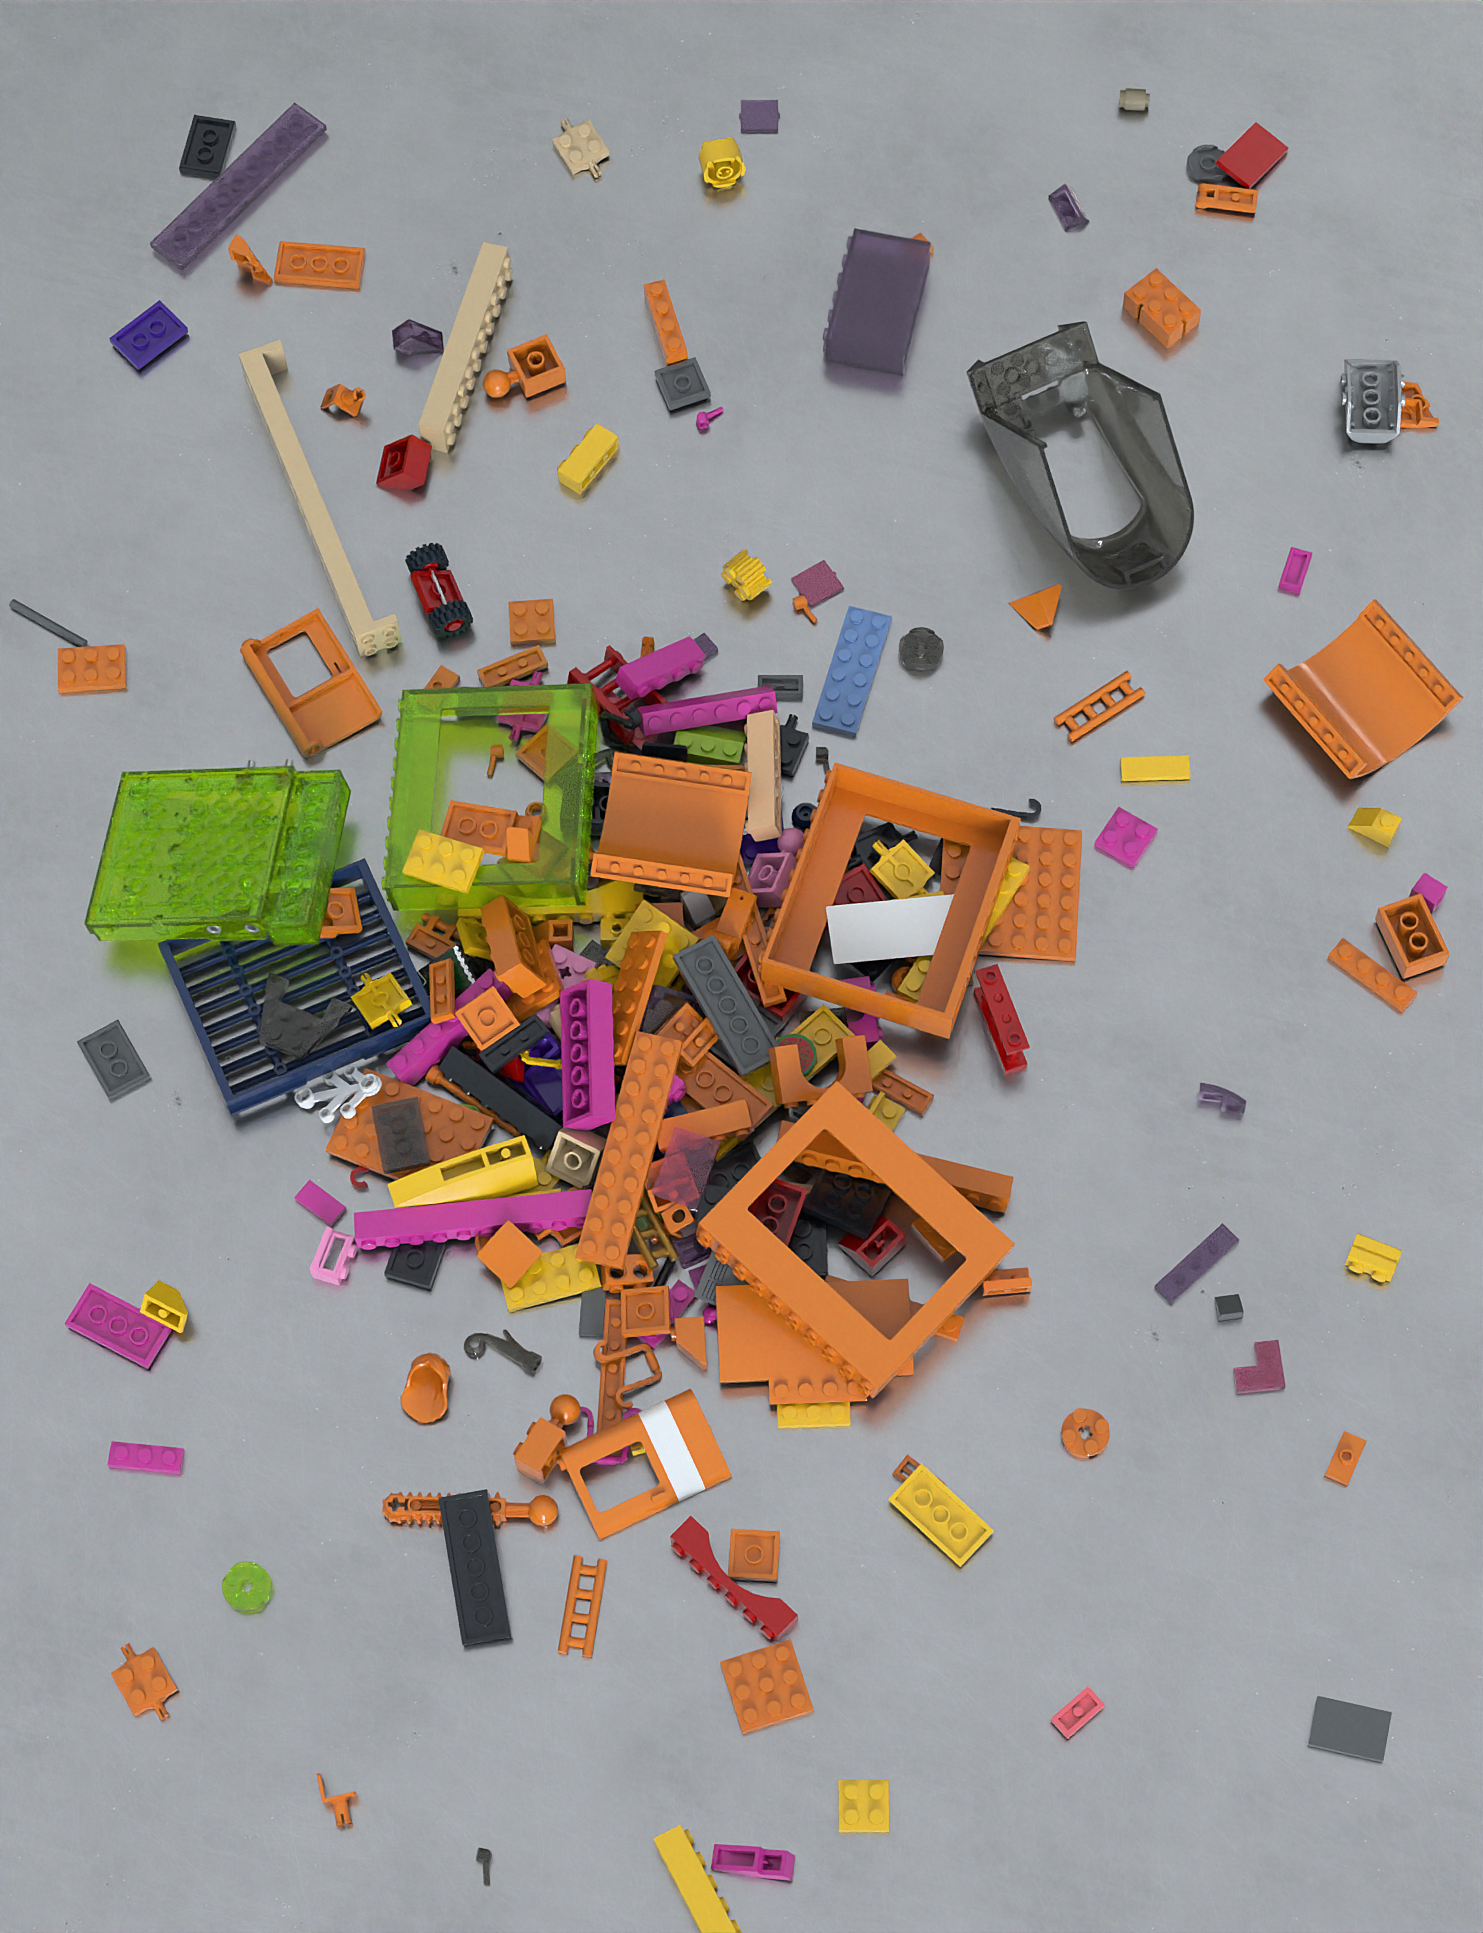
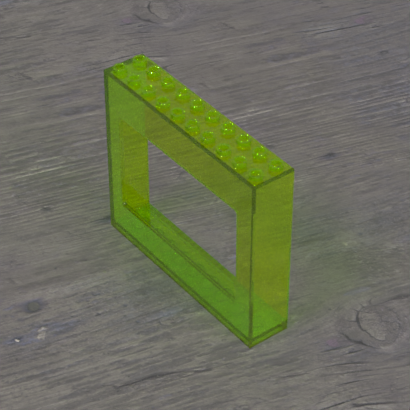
M592 683L402 690V699L398 700L400 718L396 720V729L399 733L398 738L394 740L397 755L393 757L395 777H391L393 796L389 797L391 816L387 818V827L390 832L389 836L385 838V846L388 853L387 856H384L383 860L386 875L382 877V890L386 891L387 902L391 903L393 911L482 908L501 895L507 897L517 907L585 906L599 711ZM549 713L538 862L479 865L468 894L405 875L402 871L419 829L432 833L441 717Z

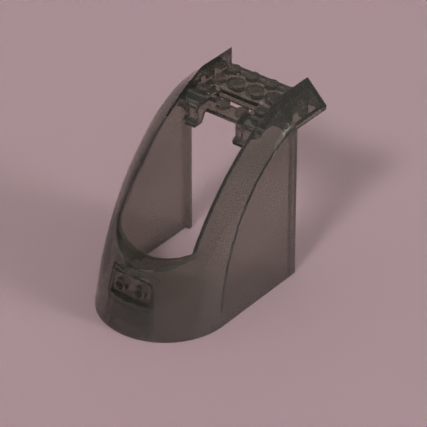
M1086 321L1057 325L1059 331L985 363L978 359L966 373L988 435L1016 488L1060 548L1088 577L1109 588L1136 589L1149 585L1165 576L1181 559L1190 542L1194 526V506L1161 394L1099 363ZM1058 381L1059 385L1048 387L1047 390L1035 395H1030L1024 400L1021 397L1022 395H1025L1050 383ZM1064 402L1068 411L1073 413L1075 418L1087 414L1085 405H1088L1111 451L1143 499L1138 513L1127 526L1112 535L1101 538H1079L1070 534L1044 452L1047 444L1035 437L1034 426L1028 417Z

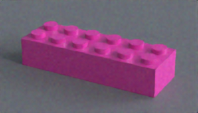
M587 979L560 991L563 1127L588 1131L615 1120L612 984Z

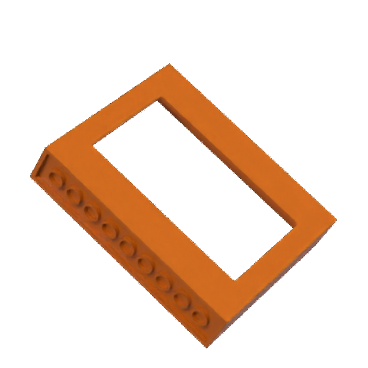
M834 763L832 770H827L824 783H826L824 790H820L817 798V809L812 811L810 829L806 828L803 848L798 849L795 859L797 862L796 867L791 869L788 878L789 886L783 890L781 908L776 909L773 919L775 924L768 931L766 949L762 948L758 969V972H761V981L770 982L775 986L778 984L794 992L950 1039L1018 840L1021 818ZM865 816L874 817L970 847L916 1003L810 972V967L828 920L826 906H833Z
M837 1081L698 1223L696 1231L697 1240L705 1248L710 1247L715 1252L714 1256L724 1265L727 1263L732 1267V1273L739 1280H746L751 1285L750 1289L756 1296H763L769 1302L768 1306L776 1314L780 1312L787 1318L785 1321L793 1330L796 1331L798 1329L804 1334V1340L810 1346L814 1347L816 1345L822 1351L821 1355L826 1361L831 1364L834 1362L840 1368L839 1372L847 1380L852 1379L858 1384L857 1389L864 1396L868 1397L870 1395L873 1399L1001 1264L1015 1245L1013 1241ZM823 1130H827L966 1258V1261L891 1340L883 1336L748 1211V1207Z

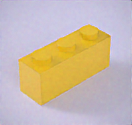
M598 423L592 429H588L582 442L579 445L576 444L567 460H563L559 464L557 469L559 482L576 493L581 494L619 448L618 436Z

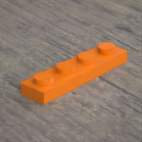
M1344 938L1339 941L1328 955L1330 960L1402 1013L1417 996L1418 992Z

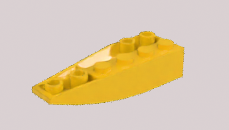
M523 1135L441 1162L391 1182L387 1186L394 1207H408L503 1198L538 1187V1180L533 1157L526 1137Z

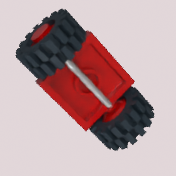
M429 543L428 546L423 544L421 548L418 546L415 548L416 551L412 550L410 555L406 556L405 562L424 611L431 615L429 619L436 635L445 638L447 635L452 637L453 634L458 635L460 631H466V628H469L473 623V617L467 603L463 600L451 570H446V567L449 566V561L442 545H439V543L435 545Z

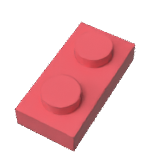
M1088 1686L1051 1718V1722L1068 1739L1102 1710L1105 1704Z

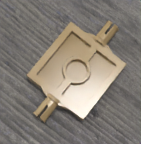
M568 118L562 119L560 124L565 132L553 138L552 142L571 173L574 175L582 170L590 169L595 178L598 175L601 176L602 171L597 164L600 160L609 156L610 152L590 120L588 119L572 127Z

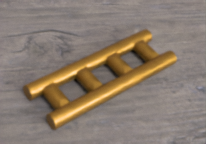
M643 1192L640 1203L641 1207L638 1210L636 1219L646 1215L652 1227L640 1231L635 1223L632 1237L650 1270H654L659 1266L656 1261L657 1259L668 1255L671 1262H674L680 1256ZM657 1235L663 1247L651 1251L645 1240Z

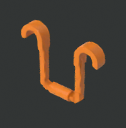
M601 1340L593 1350V1355L598 1362L609 1363L642 1350L645 1351L644 1355L649 1367L655 1374L617 1390L613 1399L614 1404L621 1410H628L634 1404L631 1401L623 1402L620 1395L659 1381L662 1375L660 1365L654 1352L650 1349L651 1346L645 1343L605 1356L601 1354L600 1348L605 1346L606 1340Z

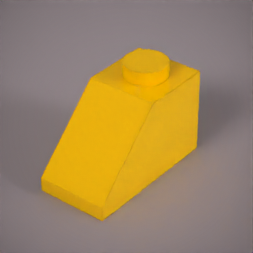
M1358 807L1348 828L1389 848L1399 831L1402 818L1383 808Z
M158 1280L144 1294L140 1312L182 1333L188 1311L180 1291Z

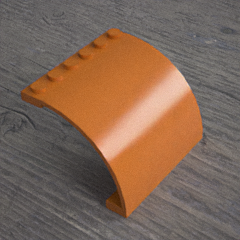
M1372 600L1344 632L1318 653L1289 670L1282 664H1277L1263 679L1349 779L1373 772L1404 753L1439 724L1464 698L1377 600Z
M615 751L603 830L598 852L593 854L590 876L730 897L741 848L752 772Z

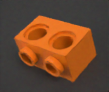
M642 1254L626 1255L623 1270L600 1265L602 1291L609 1290L610 1293H620L624 1289L651 1287L654 1282L653 1270H650ZM633 1271H640L644 1277L639 1278L635 1276ZM610 1272H617L620 1278L612 1277Z

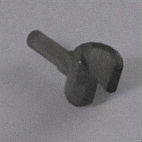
M816 747V760H823L826 775L827 770H830L829 751L826 747Z
M478 1848L476 1861L483 1862V1883L490 1884L489 1867L492 1853L489 1849Z

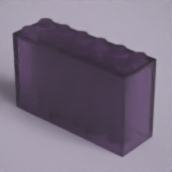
M854 228L853 235L848 236L846 249L848 251L847 254L843 255L842 273L839 272L838 290L834 291L832 299L833 309H830L827 322H829L828 328L824 329L823 352L826 353L827 362L903 376L930 268L931 242Z

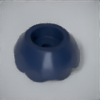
M811 803L798 804L793 809L792 822L802 830L810 829V817L813 809H817V807Z

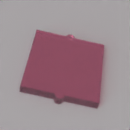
M825 560L791 578V581L799 590V595L805 596L810 607L817 605L844 589V586L836 577V572L831 570Z

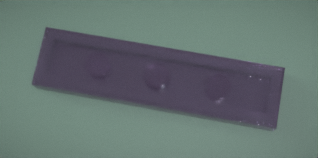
M1222 1223L1165 1275L1154 1288L1172 1304L1237 1245L1240 1239Z

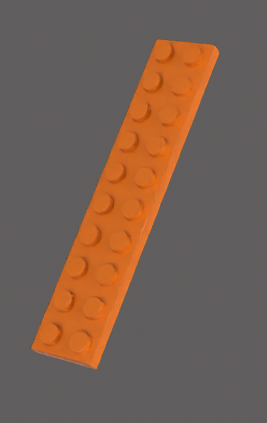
M636 1031L616 1105L615 1120L611 1123L575 1255L577 1260L623 1270L683 1047V1042L680 1040Z

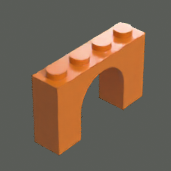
M865 1035L835 1040L839 1071L834 1082L826 1088L813 1086L803 1076L797 1044L769 1048L776 1105L784 1104V1108L799 1107L798 1102L806 1101L807 1105H814L836 1081L856 1099L866 1097L865 1093L873 1091Z

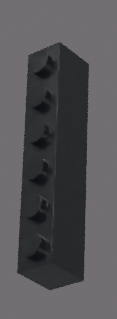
M463 1045L452 1046L438 1068L444 1073V1078L452 1083H458L462 1086L461 1090L464 1093L480 1100L479 1103L486 1109H493L498 1113L499 1119L517 1127L516 1131L519 1134L532 1138L538 1148L544 1151L553 1149L558 1132L563 1128V1119L498 1071L492 1074L484 1062Z

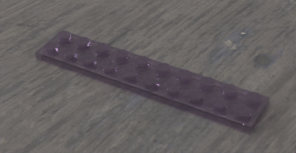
M294 102L150 242L151 248L183 271L327 130L326 125Z

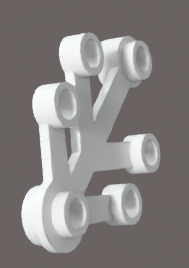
M350 1065L344 1070V1075L349 1081L356 1080L358 1084L349 1085L335 1071L323 1075V1080L327 1085H334L337 1088L313 1093L310 1088L304 1087L296 1092L294 1098L298 1105L305 1109L313 1107L315 1102L333 1099L318 1113L322 1122L329 1123L335 1117L334 1111L350 1095L355 1094L349 1102L344 1103L340 1107V1112L344 1118H352L356 1114L355 1107L366 1096L375 1095L381 1089L382 1081L374 1074L363 1075L355 1065Z

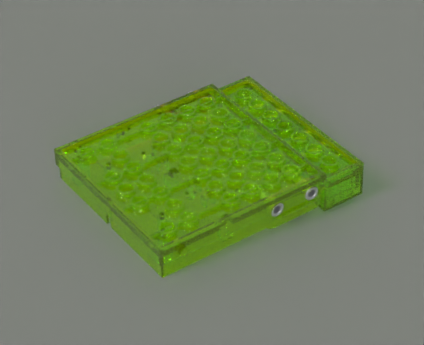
M286 759L284 766L255 767L256 762L249 760L247 767L122 772L84 922L90 934H95L99 941L205 938L214 941L264 940L269 935L274 945L319 944L351 790L341 770L296 771L293 766V760Z

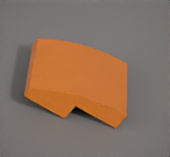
M687 1002L655 1034L682 1041L683 1047L679 1059L690 1067H693L719 1039L707 1017L703 1019Z
M507 1220L476 1257L512 1289L527 1273V1270L542 1256L543 1252L513 1223Z

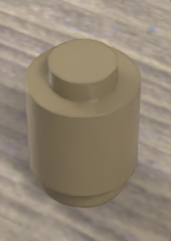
M1126 88V90H1120V108H1124V110L1145 111V107H1149L1150 94H1146V89Z

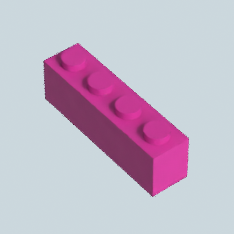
M689 636L621 666L615 682L630 700L639 696L644 697L655 689H662L668 683L677 682L688 674L699 672L703 667L706 654Z

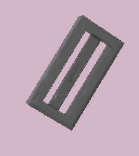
M758 675V687L768 686L762 685V683H798V685H770L776 693V699H803V675Z

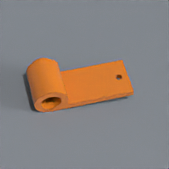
M732 888L717 929H711L706 932L702 940L715 935L729 960L733 959L738 951L758 896Z

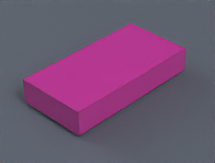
M1291 547L1278 588L1300 594L1312 558V552Z
M311 1180L294 1197L297 1202L330 1227L347 1210L343 1204Z

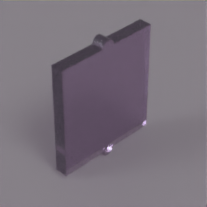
M741 100V113H739L741 132H778V119L780 118L778 100Z

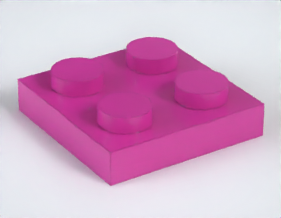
M1118 807L1096 839L1094 846L1134 868L1157 834L1158 829Z

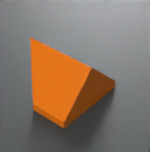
M1057 584L1009 602V604L1035 629L1038 630L1053 624L1062 586Z

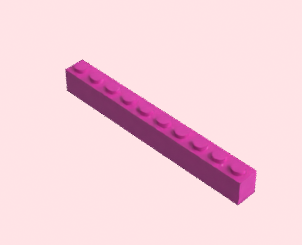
M592 1189L354 1213L355 1241L358 1248L371 1250L376 1248V1246L384 1245L387 1247H397L404 1243L419 1245L429 1240L441 1243L447 1241V1239L454 1238L458 1240H468L474 1236L490 1238L495 1235L507 1220L513 1223L521 1232L528 1231L530 1233H539L544 1229L561 1231L566 1229V1227L575 1226L583 1228L592 1196Z

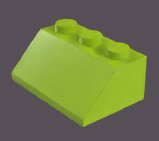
M705 725L677 730L674 745L687 746L689 763L742 765L745 754L744 745L747 743V737L745 732Z

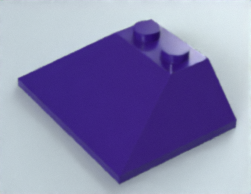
M550 1032L548 1036L529 1049V1057L550 1060L561 1059V1041ZM524 1062V1082L520 1083L514 1079L507 1078L563 1119L561 1069L530 1065Z

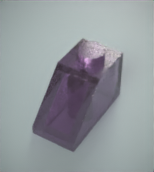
M410 319L392 330L394 350L410 356L441 353L444 351L441 331Z

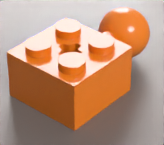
M545 334L508 349V361L512 370L506 373L498 369L489 371L483 379V388L489 396L499 398L508 393L511 384L518 382L526 398L566 382L565 368L548 335Z
M561 1394L555 1397L549 1408L551 1415L549 1422L542 1417L537 1422H532L526 1434L528 1436L524 1443L520 1442L514 1450L513 1455H515L517 1471L540 1485H543L557 1463L558 1451L568 1446L566 1433L561 1428L563 1425L574 1423L580 1415V1404L575 1397L569 1394Z

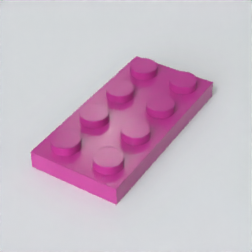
M89 1283L65 1322L68 1328L147 1369L172 1331L171 1328L142 1314L139 1308Z

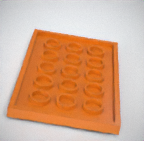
M365 1068L363 1075L374 1074L378 1076L382 1081V1087L375 1095L366 1096L355 1107L356 1114L352 1118L346 1119L343 1115L341 1116L325 1150L329 1154L398 1180L441 1162L481 1149L494 1123V1118Z

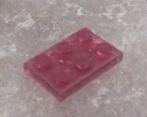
M675 1126L652 1195L698 1210L721 1142Z

